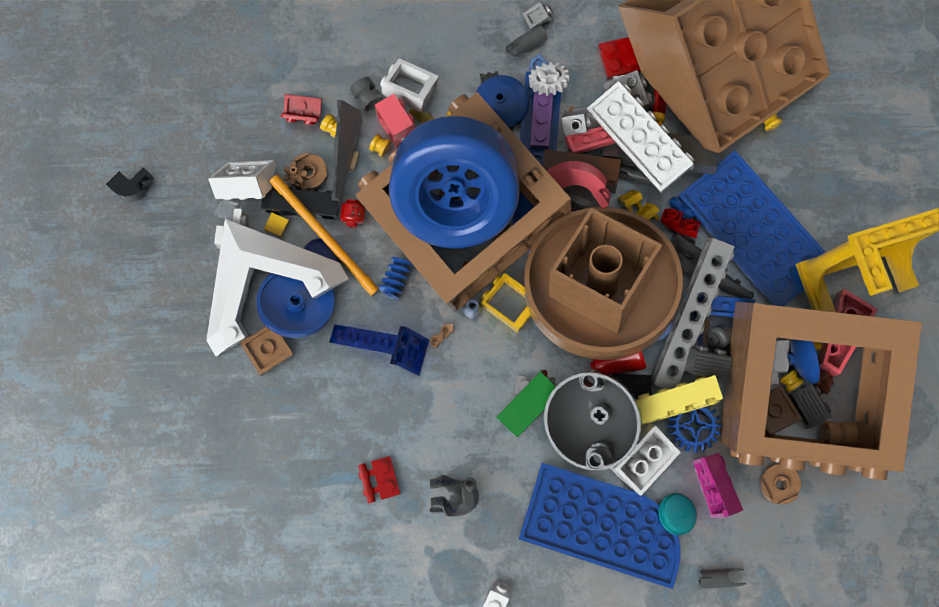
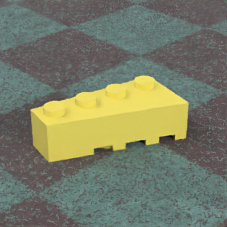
M714 375L708 378L696 379L695 382L689 384L687 382L678 384L676 388L670 390L664 388L651 396L649 393L638 396L637 403L641 412L642 425L717 404L723 399L717 378Z

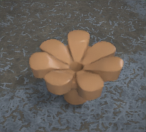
M291 162V167L286 166L284 168V172L287 174L283 178L285 181H289L291 186H295L296 182L302 185L304 184L303 177H307L308 172L304 170L305 166L303 164L297 166L296 162Z

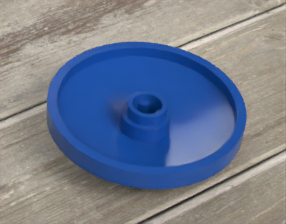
M271 273L265 278L258 289L256 298L257 311L265 326L274 333L289 338H302L319 332L327 325L334 311L335 298L333 290L318 298H312L303 281Z

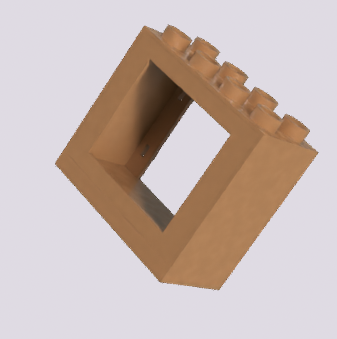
M478 92L470 98L466 94L456 98L448 107V111L451 113L449 116L468 117L484 122L497 130L508 141L518 163L519 191L534 208L474 259L454 274L428 243L413 236L399 222L389 197L390 175L397 149L388 158L391 165L382 173L378 174L375 170L371 171L359 181L358 187L361 190L355 195L454 312H457L466 302L471 300L496 279L498 275L502 274L528 252L540 234L549 225L572 212L571 198ZM437 169L429 174V179L432 180L440 172Z
M735 301L729 356L733 357L725 385L719 441L730 448V456L737 457L738 462L748 465L763 466L764 456H767L769 460L779 462V467L791 470H805V462L809 461V465L820 467V471L824 473L846 475V468L848 466L850 470L861 472L863 477L877 480H887L888 470L904 472L922 322ZM776 337L863 347L854 420L858 431L855 447L823 444L820 439L776 434L767 436L765 429ZM872 351L875 352V353H873V360H872L874 363H871ZM865 412H867V413H866V418H865L866 423H864V415H865Z

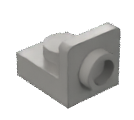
M538 2L522 13L531 30L538 25H542L547 20L550 22L554 20L551 7L542 2Z

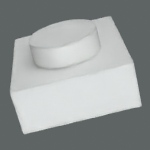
M494 580L483 607H506L512 588L504 582Z

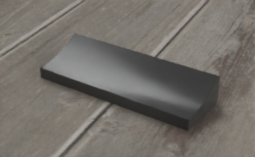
M667 134L672 140L675 138L682 146L680 149L684 154L688 152L694 159V168L692 170L689 169L687 172L715 175L717 169L716 152L704 149L693 135ZM617 143L604 146L603 157L620 159V166L637 167Z

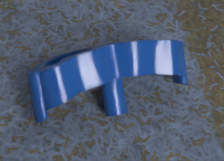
M673 196L669 200L670 207L683 212V218L692 219L694 217L692 210L686 208L684 204L682 205L680 199Z

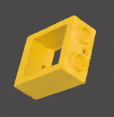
M504 272L502 276L498 275L493 281L492 285L494 287L490 292L486 290L482 295L481 306L518 333L531 317L528 306L518 319L513 322L489 304L504 284H507L525 298V287Z

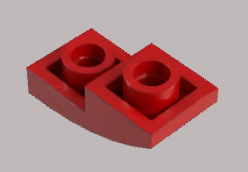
M664 209L660 222L680 234L697 238L701 225L700 221L682 218V211Z

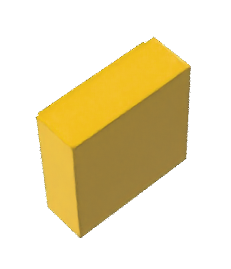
M271 213L264 231L282 238L290 221Z

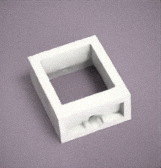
M399 58L395 65L392 64L390 66L387 77L384 76L380 84L382 87L381 95L389 97L395 94L397 99L401 98L405 106L422 112L437 88L439 76ZM398 74H401L423 84L424 87L417 94L394 84L393 81Z

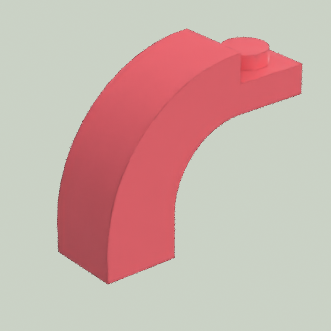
M567 161L547 170L562 189L570 185L583 186L590 190L602 209L609 206L611 194L606 187L607 178L596 167L580 161Z

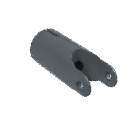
M538 25L508 44L506 52L511 53L513 57L523 54L548 39L543 27Z
M744 569L699 570L698 580H701L699 581V586L701 589L744 586L746 583H733L728 578L729 572L744 571Z

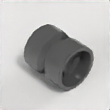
M363 77L350 87L354 98L359 99L358 104L363 112L374 110L375 104L384 100L380 92L375 89V84L370 77Z

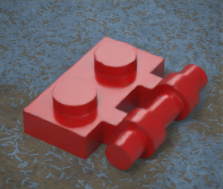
M390 456L371 461L372 470L367 471L365 463L358 465L360 472L358 476L359 479H362L364 497L366 496L368 504L376 502L374 497L376 493H380L381 500L401 495ZM375 475L377 487L372 488L369 477Z

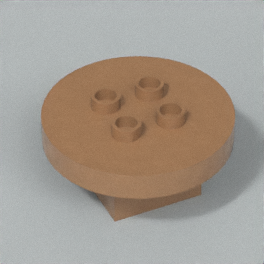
M591 207L571 212L549 225L537 238L526 261L524 275L525 298L535 324L549 340L560 348L572 354L590 359L610 360L624 358L652 345L670 326L682 295V267L677 252L670 240L658 227L647 219L623 209Z

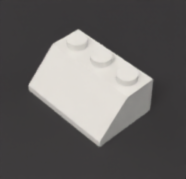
M275 160L226 163L208 178L215 199L230 200L239 198L244 200L247 198H264L272 189L269 181L274 177Z
M648 423L642 425L639 440L629 457L610 469L641 496L681 452L655 425Z

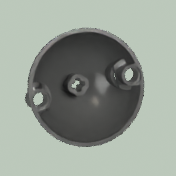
M595 369L570 376L563 380L550 394L544 411L545 430L553 448L567 462L585 470H606L622 463L634 450L641 433V412L632 392L619 380L600 373ZM588 376L594 378L595 384L588 381ZM597 455L600 458L601 463H597L594 460L593 456Z

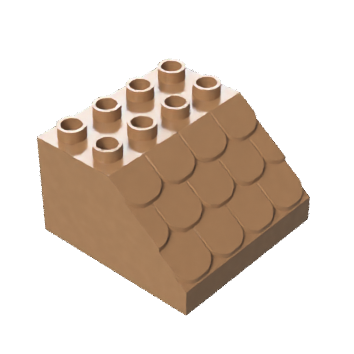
M627 0L618 6L641 73L650 85L657 90L677 118L684 123L693 137L698 139L704 149L716 153L726 149L830 76L811 0Z

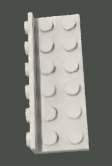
M618 81L587 108V111L662 193L685 172L694 168V159L688 152L683 153L680 149L682 147L675 138L672 140L667 135L669 132L662 124L659 126L655 122L656 117L652 112H646L642 108L644 104L638 97L635 99L632 97L630 88L626 84L622 86Z

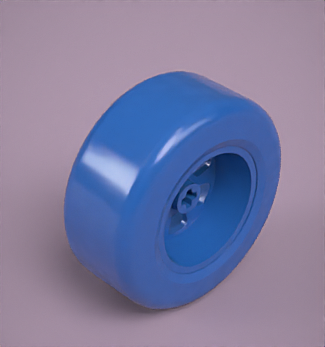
M462 116L432 119L412 130L401 142L395 153L389 182L391 206L404 228L413 236L428 244L451 249L468 248L482 244L497 236L508 225L516 211L519 200V169L516 156L508 141L497 130L484 122ZM456 165L459 168L458 170H449L447 166ZM436 169L443 174L441 180L429 179V174ZM471 169L479 176L469 179L465 172ZM469 187H478L481 189L480 192L473 197H471L466 192ZM440 188L445 194L440 197L431 190ZM451 197H461L462 200H450V199H451Z

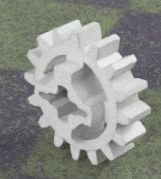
M552 62L549 65L542 63V67L536 66V70H531L529 75L530 88H533V92L538 91L539 95L546 93V96L549 93L556 95V91L563 92V88H567V83L570 82L569 71L565 70V66L560 67L559 63L553 65Z

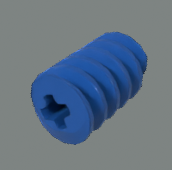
M392 257L391 262L393 264L388 265L390 271L385 272L387 278H382L384 285H379L378 288L388 297L400 300L396 293H403L399 286H406L402 280L409 279L405 273H412L408 266L414 265L409 260Z

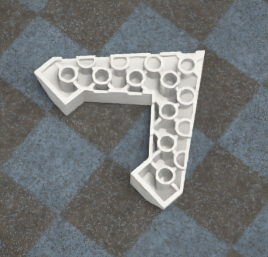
M225 219L207 333V342L215 356L223 354L249 337L241 323V317L254 268L303 281L312 298H318L349 280L341 264Z

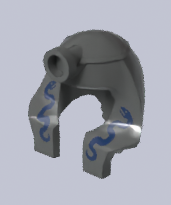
M446 475L430 479L431 489L445 487L451 497L449 501L444 496L431 498V508L429 511L433 514L443 513L447 517L462 516L470 513L479 502L476 480L474 478H467L465 481H460Z

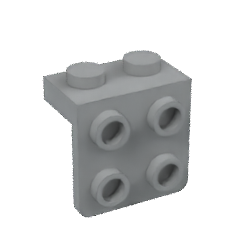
M637 70L603 85L606 92L618 81L622 86L626 84L632 91V97L634 99L638 97L644 104L642 108L646 112L652 110L650 105L653 103L650 92L646 93L644 89L647 83L644 76L640 77Z

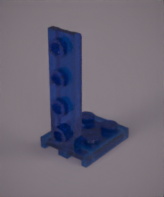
M334 324L329 343L392 355L391 365L412 375L420 376L429 339L405 326H400L398 335Z

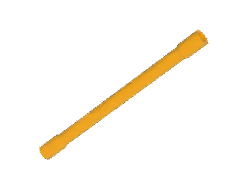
M278 174L272 177L269 181L270 184L291 204L357 278L370 296L379 290L378 286L360 269L318 222Z

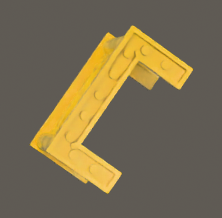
M939 208L853 233L847 236L848 241L816 258L795 264L812 310L836 312L823 276L854 266H859L870 296L893 289L881 259L884 257L899 292L918 287L919 284L912 268V255L916 245L921 240L939 232Z

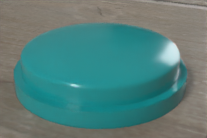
M681 493L668 494L661 500L658 514L663 527L674 535L689 533L694 528L697 520V511L693 502Z

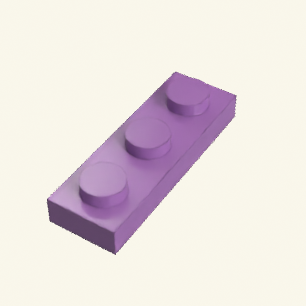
M534 92L530 147L549 149L552 93L546 96V93L539 95V92Z

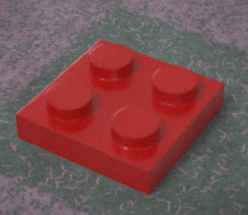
M629 37L598 44L607 80L613 79V76L626 75L636 70L638 73L641 72Z

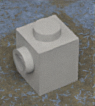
M586 110L564 113L561 117L564 136L587 133L589 126H591V117L587 115Z

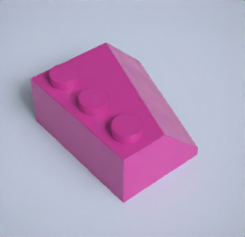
M719 453L694 460L693 464L711 517L724 518L743 511L732 480L726 471L724 458Z

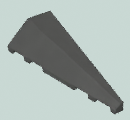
M337 100L338 117H336L337 126L334 144L333 164L335 172L332 178V201H340L363 122L361 110L343 100Z
M675 231L670 242L677 252L682 270L692 275L702 249L695 246L696 241L694 239L688 240L683 234ZM713 257L712 264L716 266L718 261ZM727 273L718 286L741 298L752 299L754 297L752 291L750 292L740 285L741 281L738 278L734 280ZM707 274L704 281L710 283L711 275Z

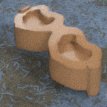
M443 325L440 335L437 334L431 337L430 342L433 348H438L439 344L444 342V338H448L454 332L453 325Z

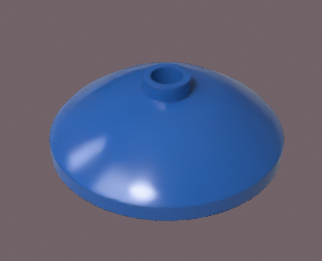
M506 75L491 77L485 80L476 90L508 128L517 125L528 111V93L524 85L513 77ZM503 96V99L498 100L497 97Z
M790 339V353L787 354L790 365L793 364L797 373L811 384L818 383L820 369L813 342Z

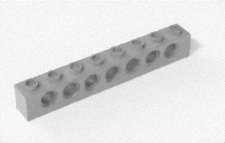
M707 237L652 373V384L670 390L682 383L683 379L681 377L684 371H686L685 366L690 347H697V338L704 330L705 324L703 323L706 316L708 317L711 313L712 301L718 296L720 290L718 286L720 281L726 276V267L728 262L733 259V249L735 246ZM717 255L719 258V262L716 266H714L712 264V259L714 256ZM710 274L711 282L706 284L704 281L705 276ZM703 292L704 299L698 302L697 296ZM695 310L697 316L694 320H690V313ZM685 329H689L690 332L687 338L682 337ZM681 347V355L675 356V350ZM674 365L675 371L672 374H668V368Z

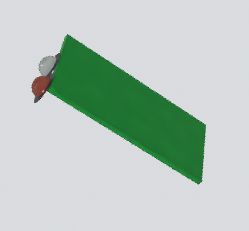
M540 370L533 380L496 417L516 437L545 410L548 398L556 387L554 385L556 382L555 378H548L547 370Z

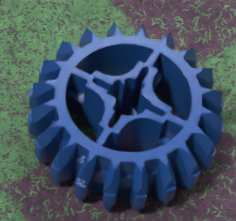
M710 406L697 409L704 413L709 423L702 422L699 419L697 410L691 411L688 422L679 423L682 414L676 415V417H669L668 420L674 422V424L667 425L668 428H674V431H671L669 435L676 434L677 436L673 439V442L675 443L680 440L679 448L686 444L685 449L687 452L690 451L691 446L694 453L698 452V446L702 452L705 451L704 444L711 448L712 443L710 440L713 442L718 441L714 434L721 435L720 431L715 430L722 427V424L715 423V421L720 419V416L713 417L712 415L716 413V409L708 411ZM693 420L695 421V424L703 425L697 428L696 432L694 431V428L688 426L693 423ZM679 429L689 431L692 441L684 438ZM702 429H710L708 436L703 441L698 442L699 432Z

